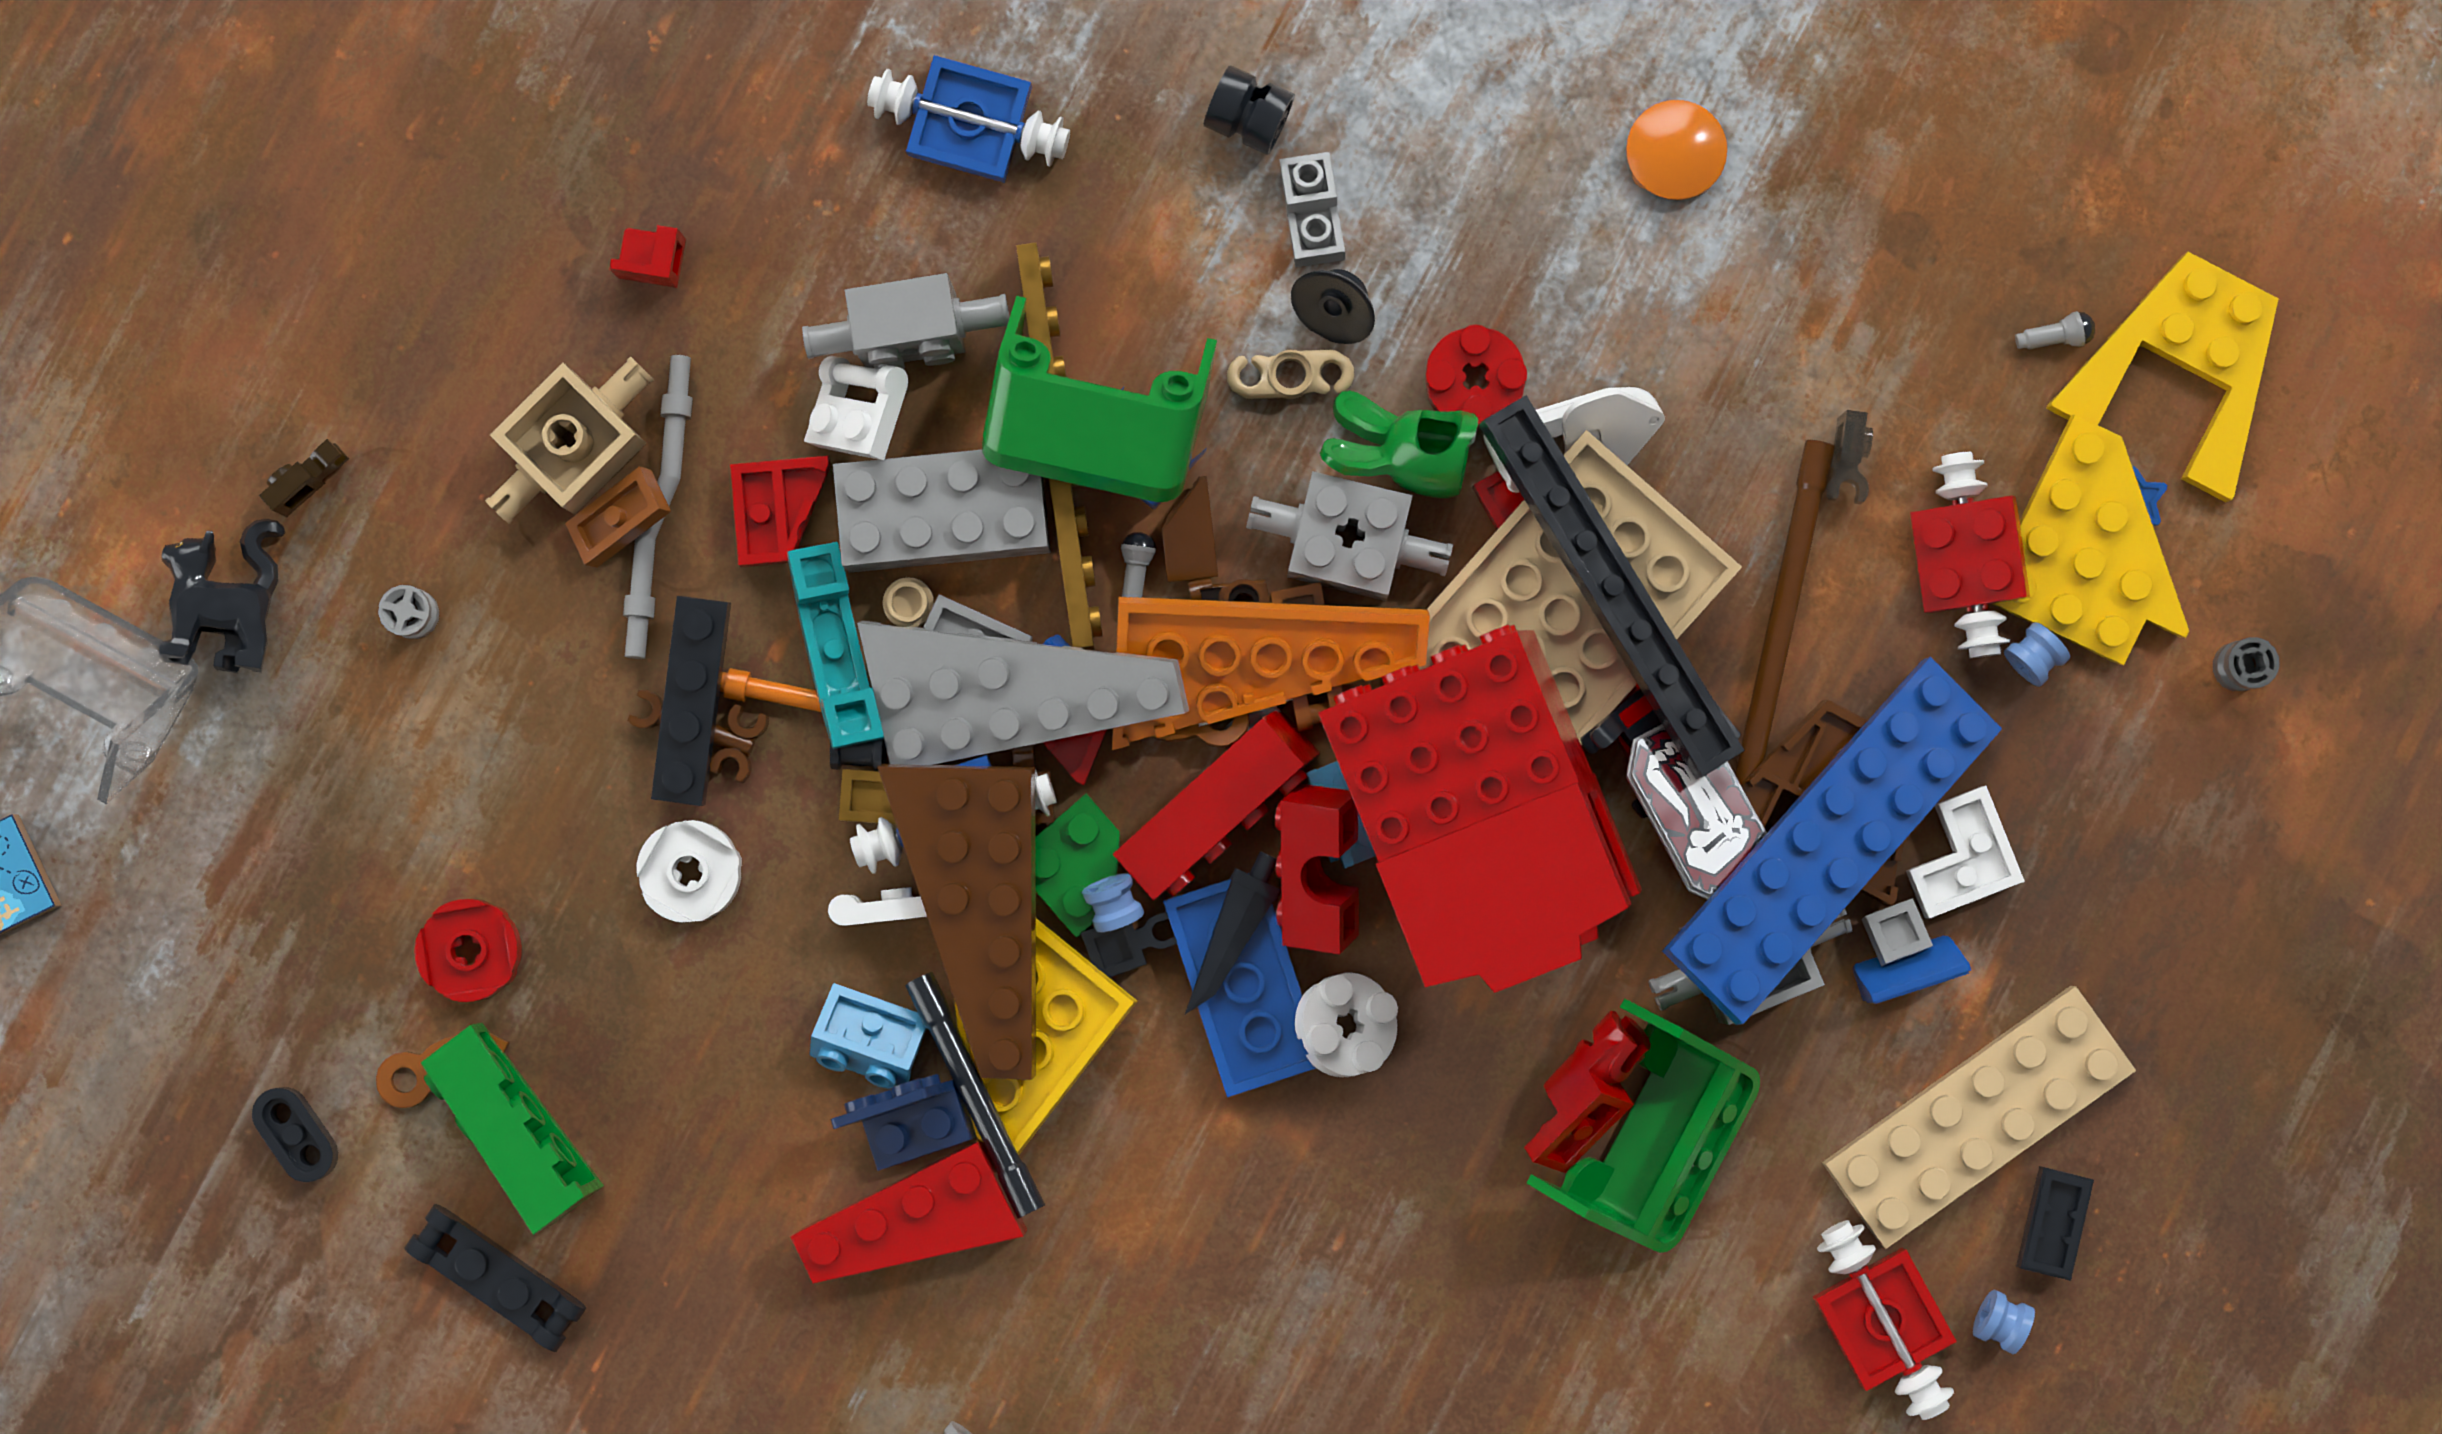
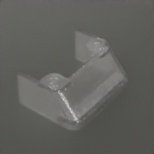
M42 577L20 579L0 594V696L14 694L29 683L111 728L103 742L102 751L106 761L97 800L107 804L154 761L195 688L198 665L193 658L188 666L163 662V658L158 656L160 643L164 641L52 580Z

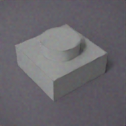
M1913 898L1869 914L1861 919L1881 967L1925 951L1933 946Z

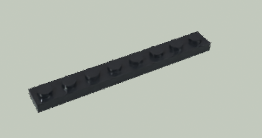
M1527 395L1484 419L1479 424L1481 430L1695 779L1704 777L1745 751Z

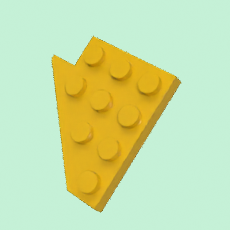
M2077 415L2070 416L2019 520L2030 598L1993 603L1992 605L2030 623H2040L2053 634L2118 665H2124L2145 621L2180 638L2187 637L2189 628L2122 436Z

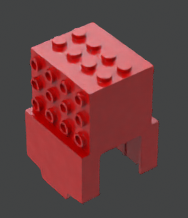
M1508 624L1479 636L1482 645L1468 650L1466 644L1462 646L1457 645L1432 655L1430 658L1433 665L1420 670L1417 664L1388 673L1381 677L1384 685L1372 690L1371 685L1368 684L1342 692L1333 697L1336 705L1318 712L1377 857L1378 863H1376V867L1425 987L1480 975L1493 993L1581 960V945L1599 938L1598 925L1629 908L1632 904L1629 898L1640 894L1642 891L1596 775L1591 771L1534 630H1517L1515 624L1511 626Z

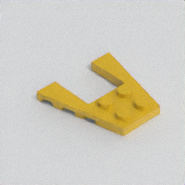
M2187 252L2181 256L2143 298L2126 320L2114 330L2097 352L2085 362L2059 394L2048 403L2046 409L2069 420L2070 416L2077 415L2098 425L2139 345L2226 390L2181 480L2225 503L2233 499L2236 491L2279 298Z

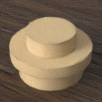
M910 577L901 578L893 582L887 588L883 597V609L887 618L899 627H919L927 621L934 605V597L929 587L922 581Z

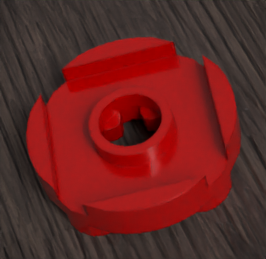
M1477 324L1455 330L1443 337L1432 350L1425 371L1427 397L1433 409L1443 412L1464 411L1474 413L1478 418V428L1484 419L1522 398L1527 379V369L1516 345L1501 332ZM1467 366L1474 369L1479 366L1483 367L1487 371L1484 379L1488 386L1481 389L1475 385L1469 390L1463 385L1467 376L1462 370Z
M459 899L441 905L431 914L432 916L426 921L424 928L420 929L416 937L414 949L415 962L422 979L429 986H433L437 992L445 995L444 997L453 1001L471 1002L492 997L506 985H509L517 975V968L522 954L518 929L503 908L494 906L486 901ZM467 935L471 936L473 943H480L481 953L475 956V963L472 965H468L465 957H457L456 947L464 944V936Z

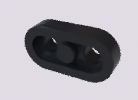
M279 1087L269 1089L257 1098L252 1109L253 1124L286 1173L293 1179L301 1182H312L328 1176L337 1164L338 1148L336 1142L305 1097L293 1088ZM281 1103L288 1105L291 1110V1116L287 1122L281 1121L277 1116V1108ZM310 1145L317 1147L320 1152V1159L316 1164L310 1163L306 1158V1150Z

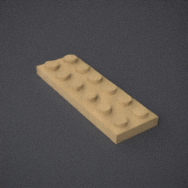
M2069 986L1824 1160L1822 1164L1880 1246L1887 1249L2130 1076L2136 1069L2076 986Z

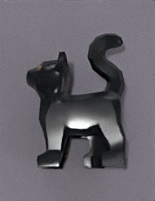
M271 519L256 520L247 526L242 533L239 542L243 558L257 572V577L253 584L208 581V577L216 563L213 531H206L203 538H185L179 543L165 545L162 550L161 559L170 568L175 581L169 599L172 637L171 640L161 642L159 646L158 657L163 658V662L188 666L195 653L201 633L209 632L222 634L225 637L224 649L215 653L213 666L216 670L238 673L242 667L253 672H262L268 645L265 620L268 616L272 594L279 580L278 565L262 549L261 542L267 537H282L285 534L282 524Z

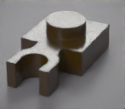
M326 439L303 463L297 461L293 466L287 464L275 471L267 480L269 487L259 496L272 511L288 517L325 484L324 478L340 468L349 460V457L336 443L332 444L330 440Z

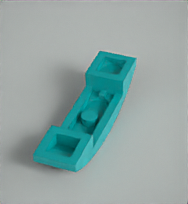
M838 542L788 551L790 574L803 639L832 748L837 749L883 739L884 734L873 687L870 688L848 598L849 586L845 569L842 566Z

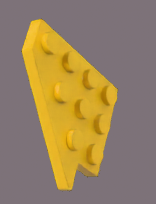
M1037 918L1036 1076L1032 1080L981 1078L1018 1155L1138 1002ZM955 1002V1010H956V1018H957L958 1031H959V1033H960V1035H961V1037H962V1039H963V1042H964V1044H965V1046H966V1048H967V1050H968V1052H969V1054H970V1056H971V1058H972V1060H973V1062H974V1064H975V1066H976V1068H977V1065H976V1062H975V1059H974V1056H973V1053H972V1050H971V1047H970V1044H969V1041H968V1038H967V1035H966V1032H965V1029H964V1026H963V1023H962V1020H961V1017H960V1014H959V1011H958V1008H957V1005H956V1002ZM972 1120L976 1136L980 1141H982L979 1132Z

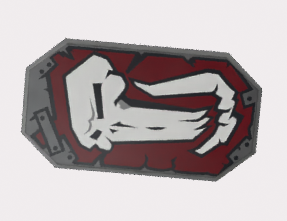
M1663 725L1633 739L1626 778L1688 891L1709 899L1767 832L1728 761L1704 777L1695 779Z

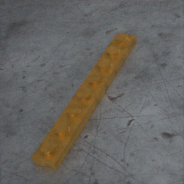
M1037 242L1016 245L1023 297L1027 298L1025 311L1029 337L1042 342L1048 348L1051 356L1048 373L1066 377L1063 356L1053 357L1051 337L1060 336L1056 306L1046 307L1044 288L1053 287L1049 256L1039 257ZM1049 478L1073 647L1083 648V650H1095L1093 638L1101 637L1103 633L1099 606L1089 607L1086 587L1096 586L1092 556L1082 557L1079 537L1089 536L1085 506H1074L1072 487L1082 485Z

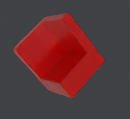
M657 225L656 232L627 228L623 235L619 260L611 259L609 269L619 279L678 288L686 238L678 228Z

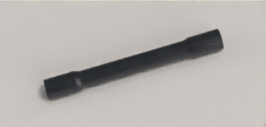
M933 972L910 981L905 987L924 1026L930 1031L993 1161L998 1173V1180L1017 1219L1045 1206L1026 1164L1021 1161L953 1021L952 1011Z

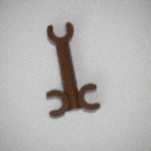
M638 690L637 696L650 701L652 704V713L644 719L629 715L627 721L641 729H651L657 725L660 726L663 709L662 698L654 692ZM735 704L728 714L730 729L716 724L713 745L723 749L713 756L710 769L711 772L720 774L724 762L727 759L735 758L740 766L736 775V781L745 783L752 771L751 762L748 757L754 748L755 738L762 736L767 730L769 716L760 713L755 726L751 729H744L740 723L744 707Z

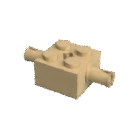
M630 356L627 362L600 389L596 386L591 389L573 370L562 363L490 434L517 462L515 466L518 470L491 497L485 500L492 509H495L496 513L503 520L510 524L513 518L541 491L544 494L547 492L561 507L575 515L646 444L622 419L624 414L621 410L654 379ZM567 431L574 434L576 443L571 448L565 446L566 442L562 438Z

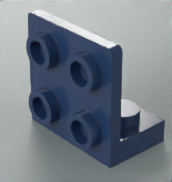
M938 1074L915 1079L890 1088L891 1090L844 1104L846 1114L831 1119L833 1129L859 1122L863 1123L878 1171L977 1138L970 1114L954 1081L950 1080L941 1083Z

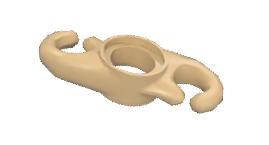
M1285 350L1271 357L1255 355L1252 357L1251 363L1259 370L1260 380L1252 386L1243 384L1240 379V372L1248 363L1245 356L1236 357L1230 363L1227 370V382L1231 390L1245 399H1295L1310 392L1326 394L1330 391V385L1323 380L1321 370L1329 363L1337 364L1342 371L1341 378L1334 385V390L1337 393L1346 391L1354 379V366L1348 357L1336 350ZM1295 361L1302 365L1306 377L1300 386L1286 388L1278 382L1276 370L1283 362Z

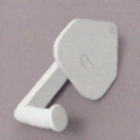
M1636 387L1606 388L1536 410L1552 438L1560 435L1564 436L1565 452L1587 430L1626 465L1632 461L1665 421V416L1656 399L1649 392ZM1484 435L1485 445L1499 473L1507 482V488L1512 492H1519Z

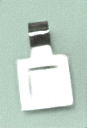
M1846 410L1837 418L1834 440L1836 448L1831 466L1833 467V474L1826 489L1828 500L1834 501L1838 498L1839 487L1843 482H1848L1854 486L1856 491L1854 504H1862L1868 496V482L1858 470L1861 459L1868 458L1873 441V428L1866 427L1867 412Z

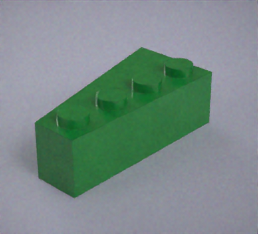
M483 1023L469 1025L420 1062L427 1072L424 1075L427 1086L440 1100L446 1101L456 1116L455 1122L457 1126L473 1142L533 1235L555 1224L604 1187L505 1052H502L490 1036V1032Z

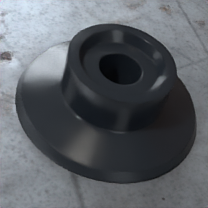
M1342 269L1320 270L1304 274L1295 281L1291 290V303L1300 321L1310 331L1330 342L1338 344L1358 343L1365 340L1371 334L1375 324L1374 308L1368 297L1366 286L1356 275Z

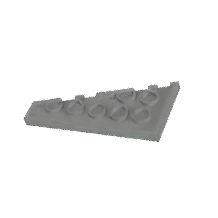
M870 621L857 623L890 764L933 765L1184 714L1189 711L1180 666L1176 659L1119 652L1083 650V648L1059 647L1007 638L967 633L955 634L910 626L883 625Z

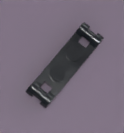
M434 1204L425 1217L428 1223L419 1235L413 1234L404 1247L405 1251L418 1261L428 1264L531 1335L542 1347L552 1352H557L566 1339L563 1335L564 1331L571 1321L578 1322L586 1310V1306L463 1219L441 1205ZM445 1233L458 1240L449 1254L437 1246ZM543 1301H546L555 1309L547 1321L535 1314Z

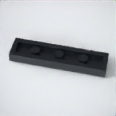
M677 596L651 795L653 800L696 806L706 805L731 602Z

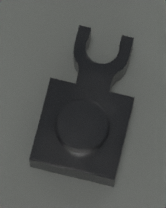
M1167 911L1151 917L1144 927L1135 929L1133 923L1112 931L1097 932L1093 928L1082 932L1081 935L1091 963L1110 978L1146 965L1147 961L1142 949L1147 947L1163 949L1178 944L1175 936L1161 941L1153 935L1152 930L1155 923L1169 919Z

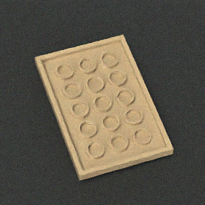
M1586 430L1564 454V457L1673 635L1678 639L1742 566ZM1525 500L1427 609L1430 614L1426 665L1419 667L1420 670L1433 665L1430 656L1457 645L1462 646L1466 644L1468 650L1482 645L1479 636L1502 626L1515 624L1517 630H1534L1579 741L1586 732L1607 717L1637 684Z

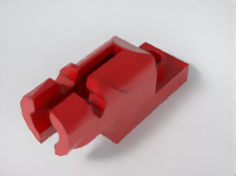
M1609 1011L1592 1030L1594 1043L1587 1039H1582L1577 1044L1576 1050L1545 1082L1544 1088L1558 1113L1544 1123L1539 1132L1524 1147L1533 1163L1566 1173L1634 1105L1620 1082L1627 1079L1651 1048V1043L1644 1030L1635 1020L1627 1015L1620 1019L1616 1011Z

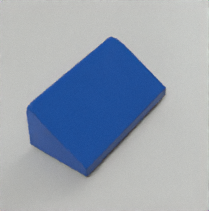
M1940 936L1931 939L1933 944L1931 948L1882 967L1878 957L1856 963L1853 966V973L1862 1000L1867 1003L1877 1004L1967 975L1971 971V967L1954 941L1949 936Z

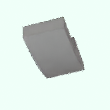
M1324 152L1279 159L1295 268L1345 260V247L1337 207V193L1330 153Z

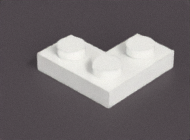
M1987 786L1978 787L1935 805L1953 853L1906 870L1924 918H1932L2024 882Z

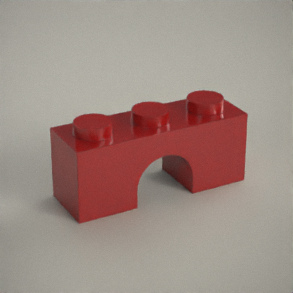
M1300 783L1279 802L1275 814L1276 828L1281 831V850L1276 860V875L1281 879L1282 897L1278 903L1276 918L1278 925L1282 926V945L1340 955L1359 936V888L1340 885L1332 881L1323 871L1320 856L1340 858L1358 841V811L1349 790Z

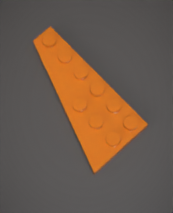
M1119 597L1116 652L1178 660L1189 711L1184 714L1113 728L1112 750L1130 746L1129 742L1156 735V738L1171 735L1177 729L1207 722L1211 724L1285 704L1287 699L1309 693L1318 695L1332 691V687L1361 679L1365 681L1377 679L1409 665L1414 666L1418 664L1419 667L1424 666L1427 660L1429 611L1423 609Z

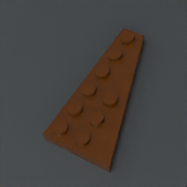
M881 764L877 767L980 1077L1032 1080L1036 1076L1035 767Z

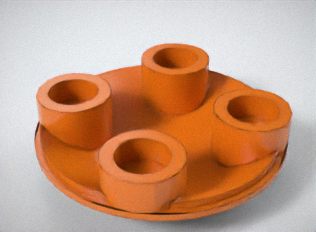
M1685 100L1663 101L1645 110L1634 122L1626 144L1627 161L1632 172V178L1640 188L1646 189L1650 193L1665 199L1684 200L1706 193L1717 181L1726 163L1727 141L1718 120L1702 106Z

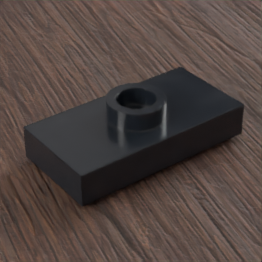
M2039 1166L2016 1267L2071 1281L2094 1183L2093 1179Z

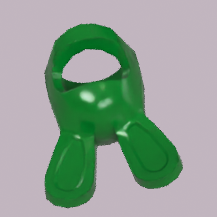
M1351 390L1343 391L1336 397L1333 403V414L1337 422L1365 440L1381 446L1361 445L1336 438L1327 439L1321 448L1320 456L1329 467L1343 475L1350 476L1388 474L1396 484L1404 489L1424 496L1450 498L1460 494L1469 446L1474 443L1478 428V418L1474 413L1414 410L1407 411L1398 417L1367 397Z

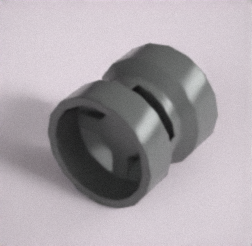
M2248 637L2223 645L2216 652L2213 659V673L2216 680L2224 688L2231 691H2247L2268 685L2276 677L2279 670V656L2276 649L2268 641L2259 637Z

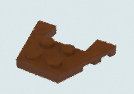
M1822 700L1740 784L1763 827H1765L1781 792L1783 791L1798 799L1868 720L1830 700ZM1902 842L1860 892L1885 905H1894L1898 887H1895L1898 861H1902L1904 842Z

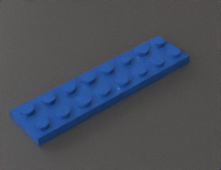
M1931 657L1921 660L1662 952L1735 1025L1744 1024L2002 728Z

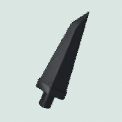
M1260 851L1249 874L1237 868L1234 869L1185 1014L1217 993L1271 904L1277 900L1281 889L1268 883L1276 866V858Z

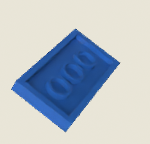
M1230 879L1163 901L1192 991L1231 882ZM1272 904L1217 993L1198 1006L1227 1097L1316 1068L1306 1057L1309 1053L1304 1048L1302 1039L1297 1038L1295 1031V1015L1302 998V993L1287 947L1282 945V932L1277 923Z

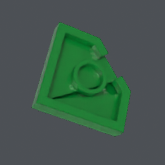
M1087 793L1035 837L1036 892L1076 938L1093 924L1092 920L1095 915L1092 905L1086 903L1082 891L1096 881L1117 875L1118 860L1113 856V853L1120 845V831Z

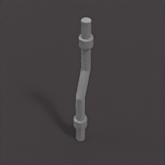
M672 355L670 358L668 392L662 395L660 415L665 418L661 472L657 483L669 506L681 479L685 422L691 419L693 398L688 396L691 358L683 355ZM664 518L635 539L630 595H625L623 616L628 618L625 657L645 659L648 621L654 619L656 600L654 597H651L655 541Z

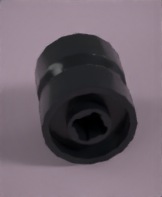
M1230 65L1224 72L1205 115L1204 127L1228 138L1235 133L1241 134L1244 145L1269 155L1288 118L1295 94L1271 83L1261 88L1257 86L1256 76Z

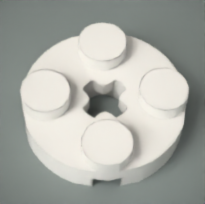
M695 820L675 822L655 831L647 839L638 856L636 865L637 877H639L640 887L643 891L642 895L646 903L662 917L676 922L706 921L726 909L736 896L741 882L742 858L735 849L731 839L717 827ZM694 857L700 862L698 870L703 874L699 882L691 880L685 886L679 882L682 873L676 867L680 861L689 863Z
M1343 973L1324 978L1318 984H1314L1302 996L1295 1015V1031L1297 1038L1302 1039L1304 1048L1309 1053L1306 1057L1318 1070L1335 1077H1351L1379 1069L1390 1055L1396 1041L1397 1002L1392 995L1384 992L1375 981L1357 973ZM1350 1013L1356 1023V1031L1350 1033L1346 1039L1342 1036L1343 1028L1337 1025L1336 1022L1338 1017H1344Z

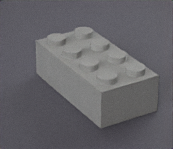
M982 450L884 459V461L870 460L833 464L842 566L849 573L1051 553L1044 477L995 466L984 457Z

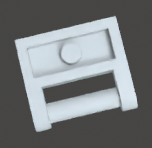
M826 357L819 367V377L822 381V386L815 408L810 416V423L804 442L818 448L884 461L908 387V376L905 370L888 365L875 369L852 365L845 358ZM849 384L876 389L878 391L876 402L870 403L845 398Z

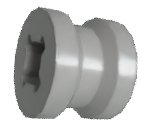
M399 585L391 588L383 595L379 603L378 614L384 627L388 631L408 639H419L427 636L435 629L439 621V608L435 599L429 593L410 585ZM413 617H415L413 621H410L409 623L407 622L408 620H411Z

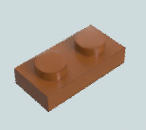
M639 466L565 524L584 565L598 568L668 515L671 510L652 470Z

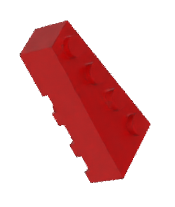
M1275 710L1258 721L1113 853V856L1153 900L1165 891L1173 898L1195 878L1189 869L1203 857L1209 864L1217 859L1233 844L1226 836L1240 824L1246 830H1249L1266 815L1270 809L1264 803L1278 790L1285 797L1308 776L1302 769L1320 752L1302 732L1298 733L1296 725L1283 711L1277 712Z
M977 1140L798 1230L790 1238L812 1283H818L1024 1237L1027 1228L1022 1218L1017 1219L998 1180L997 1170L984 1143Z

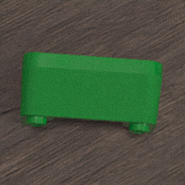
M1016 296L1000 346L982 439L984 457L993 465L1001 468L1153 502H1168L1177 498L1184 489L1209 391L1217 340L1207 338L1198 375L1183 371L1164 372L1154 379L1149 396L1049 374L1050 352L1042 342L1023 336L1027 298Z
M1624 998L1620 1008L1648 1023L1644 1032L1650 1040L1651 1048L1639 1064L1651 1071L1643 1089L1604 1162L1592 1157L1580 1160L1568 1170L1561 1188L1532 1174L1527 1184L1583 1218L1656 1252L1664 1253L1674 1248L1682 1239L1757 1097L1760 1088V1076L1755 1068Z

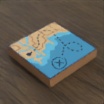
M11 814L0 820V936L62 906L18 814Z

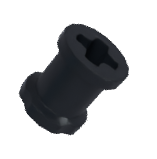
M884 738L833 749L830 742L831 769L840 770L842 765L872 766L874 771H879L877 766L886 762L887 749Z

